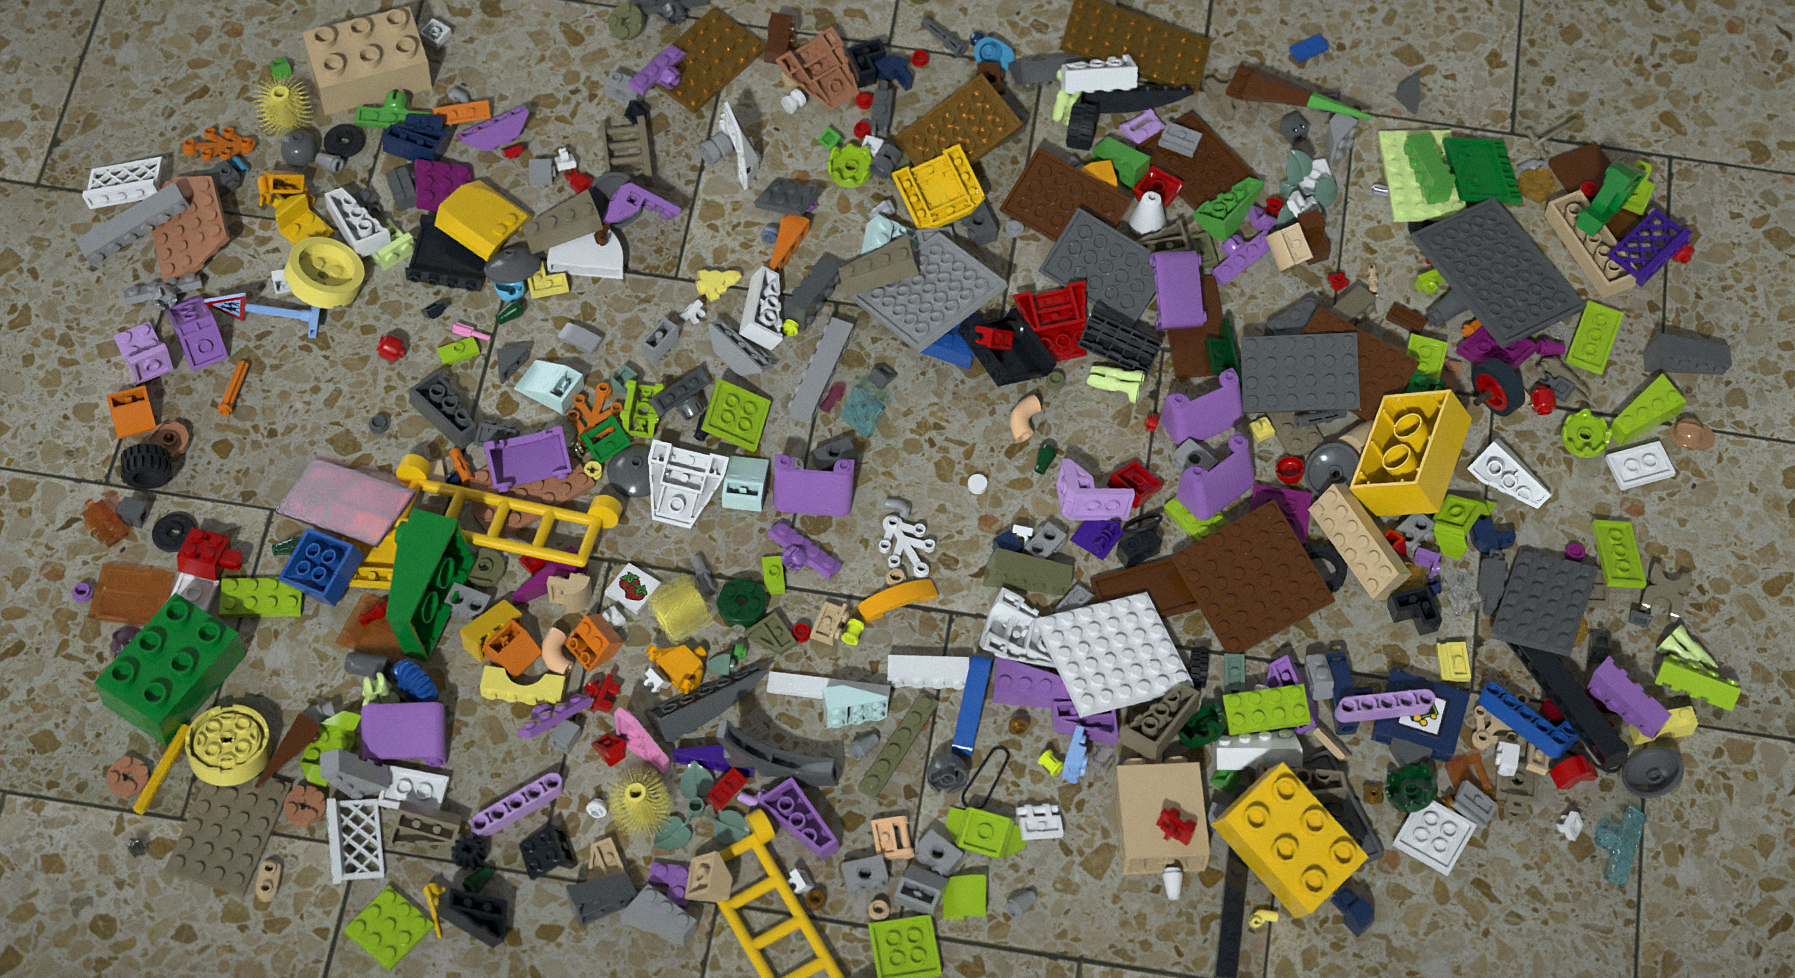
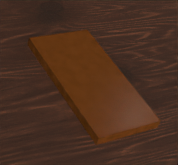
M1596 142L1553 158L1548 162V166L1568 194L1580 190L1581 184L1585 181L1596 183L1600 191L1605 184L1603 182L1607 176L1605 172L1611 165V162ZM1595 197L1587 199L1590 204L1593 202ZM1622 208L1617 214L1612 215V219L1608 223L1606 222L1605 225L1616 241L1619 242L1632 232L1648 214L1644 211L1642 216ZM1641 229L1640 233L1647 231L1649 229Z
M1215 276L1200 277L1202 306L1207 316V321L1204 322L1203 326L1166 330L1175 379L1220 376L1210 374L1204 344L1206 338L1221 339L1218 327L1222 323L1223 317Z
M1170 558L1090 578V584L1098 603L1147 592L1160 619L1199 609Z

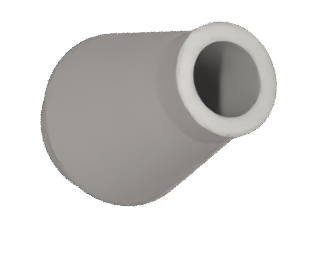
M321 152L316 155V163L322 165L329 172L340 173L342 171L344 161L340 156Z
M888 199L881 201L866 214L871 221L877 214L886 218L891 217L895 213V209Z
M871 733L869 736L851 742L848 751L853 759L863 760L879 744V739L875 734Z
M1032 891L1012 898L1005 905L1006 912L1013 919L1021 918L1030 906L1037 901V898Z

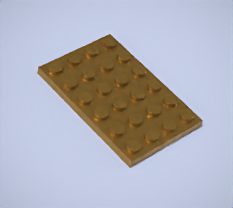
M713 7L672 43L673 46L686 53L685 59L675 67L681 72L680 80L676 87L667 89L659 83L655 84V86L695 114L764 53L766 43Z
M981 73L894 137L893 140L901 151L909 157L914 167L943 155V150L960 144L970 166H972L1023 129L1024 125Z

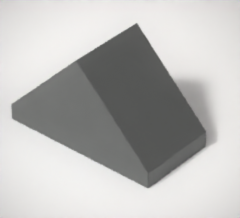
M1416 74L1400 85L1395 96L1412 114H1417L1420 103L1419 74Z
M527 348L497 349L500 383L504 384L528 360Z
M1395 737L1392 738L1389 746V751L1401 770H1403L1406 764L1419 766L1421 762H1428L1433 750Z

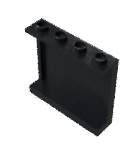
M421 214V228L409 268L405 267L406 279L414 283L422 282L433 286L440 285L452 289L459 288L471 292H481L486 276L484 265L487 261L434 225L436 216Z
M1017 308L1010 309L1006 317L971 323L966 318L957 330L998 387L1047 377L1057 364ZM1016 319L1022 320L1026 326L1024 337L1013 339L1011 350L987 348V345L975 342V339L982 340L984 337L983 333L975 331L976 326L1002 329L1004 322Z

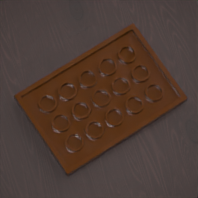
M1192 111L1173 122L1174 124L1202 133V139L1192 158L1158 146V141L1164 129L1135 147V150L1151 157L1150 166L1153 165L1184 182L1178 195L1194 211L1204 202H1212L1217 199L1218 194H1226L1231 191L1232 186L1248 177L1260 180Z
M1038 147L999 211L1056 243L1078 207L1116 230L1132 205L1133 200Z
M1319 306L1302 335L1357 333L1360 410L1347 411L1365 421L1375 420L1383 396L1402 394L1420 362Z

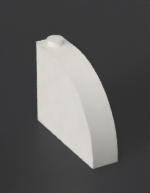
M610 229L606 233L608 243L604 246L596 244L594 239L595 232L549 248L547 259L548 273L559 274L565 272V274L623 279L624 261L622 247Z

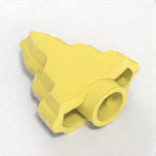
M708 269L697 271L699 280L696 281V287L700 296L706 294L708 300L713 302L720 299V295L727 292L728 287L735 285L742 279L740 271L735 270L724 272L719 270L709 271Z

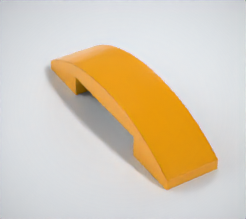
M931 579L915 580L881 591L859 603L857 608L864 623L883 617L885 612L919 601L921 604L938 598L939 595Z

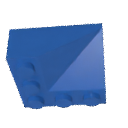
M976 313L967 317L971 323L986 321ZM962 322L920 352L967 369H971L976 358L957 331Z
M307 527L278 580L320 602L335 607L365 555L353 544Z

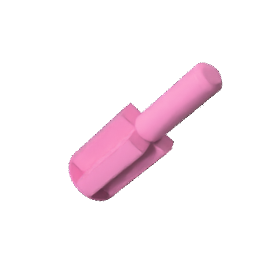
M457 322L453 325L452 333L467 338L474 336L486 341L491 340L490 335L474 331L475 328Z

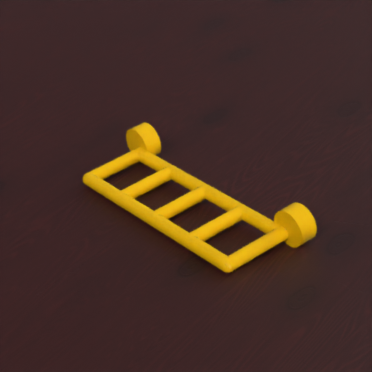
M416 454L403 456L396 470L397 478L408 486L407 490L417 493L400 518H396L397 522L394 525L396 528L401 521H408V516L420 490L453 497L445 514L446 517L457 519L464 500L498 506L486 535L463 530L469 544L576 567L586 566L600 528L615 527L622 513L621 503L608 495L594 497L588 513L428 480L431 465L425 458ZM405 493L396 516L411 495ZM510 509L543 516L532 545L499 538ZM555 519L588 526L578 554L544 547Z
M760 808L746 815L745 821L749 826L751 834L719 851V854L725 863L752 848L769 877L727 900L716 903L760 978L776 977L759 950L799 928L818 958L782 978H808L823 969L826 970L830 978H845L765 846V843L775 838L774 830L768 818ZM776 888L793 917L752 939L736 909Z

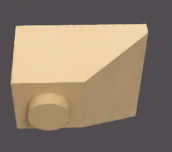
M714 851L691 858L685 899L720 902L729 899L732 892V877L719 852Z

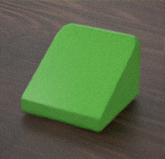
M284 57L269 62L275 80H277V77L279 80L292 76L287 58Z
M828 126L817 140L831 151L833 147L840 145L845 139Z
M1216 770L1210 782L1232 794L1236 784H1239L1241 777L1237 770Z

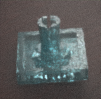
M858 384L853 387L839 416L865 439L871 438L886 407Z

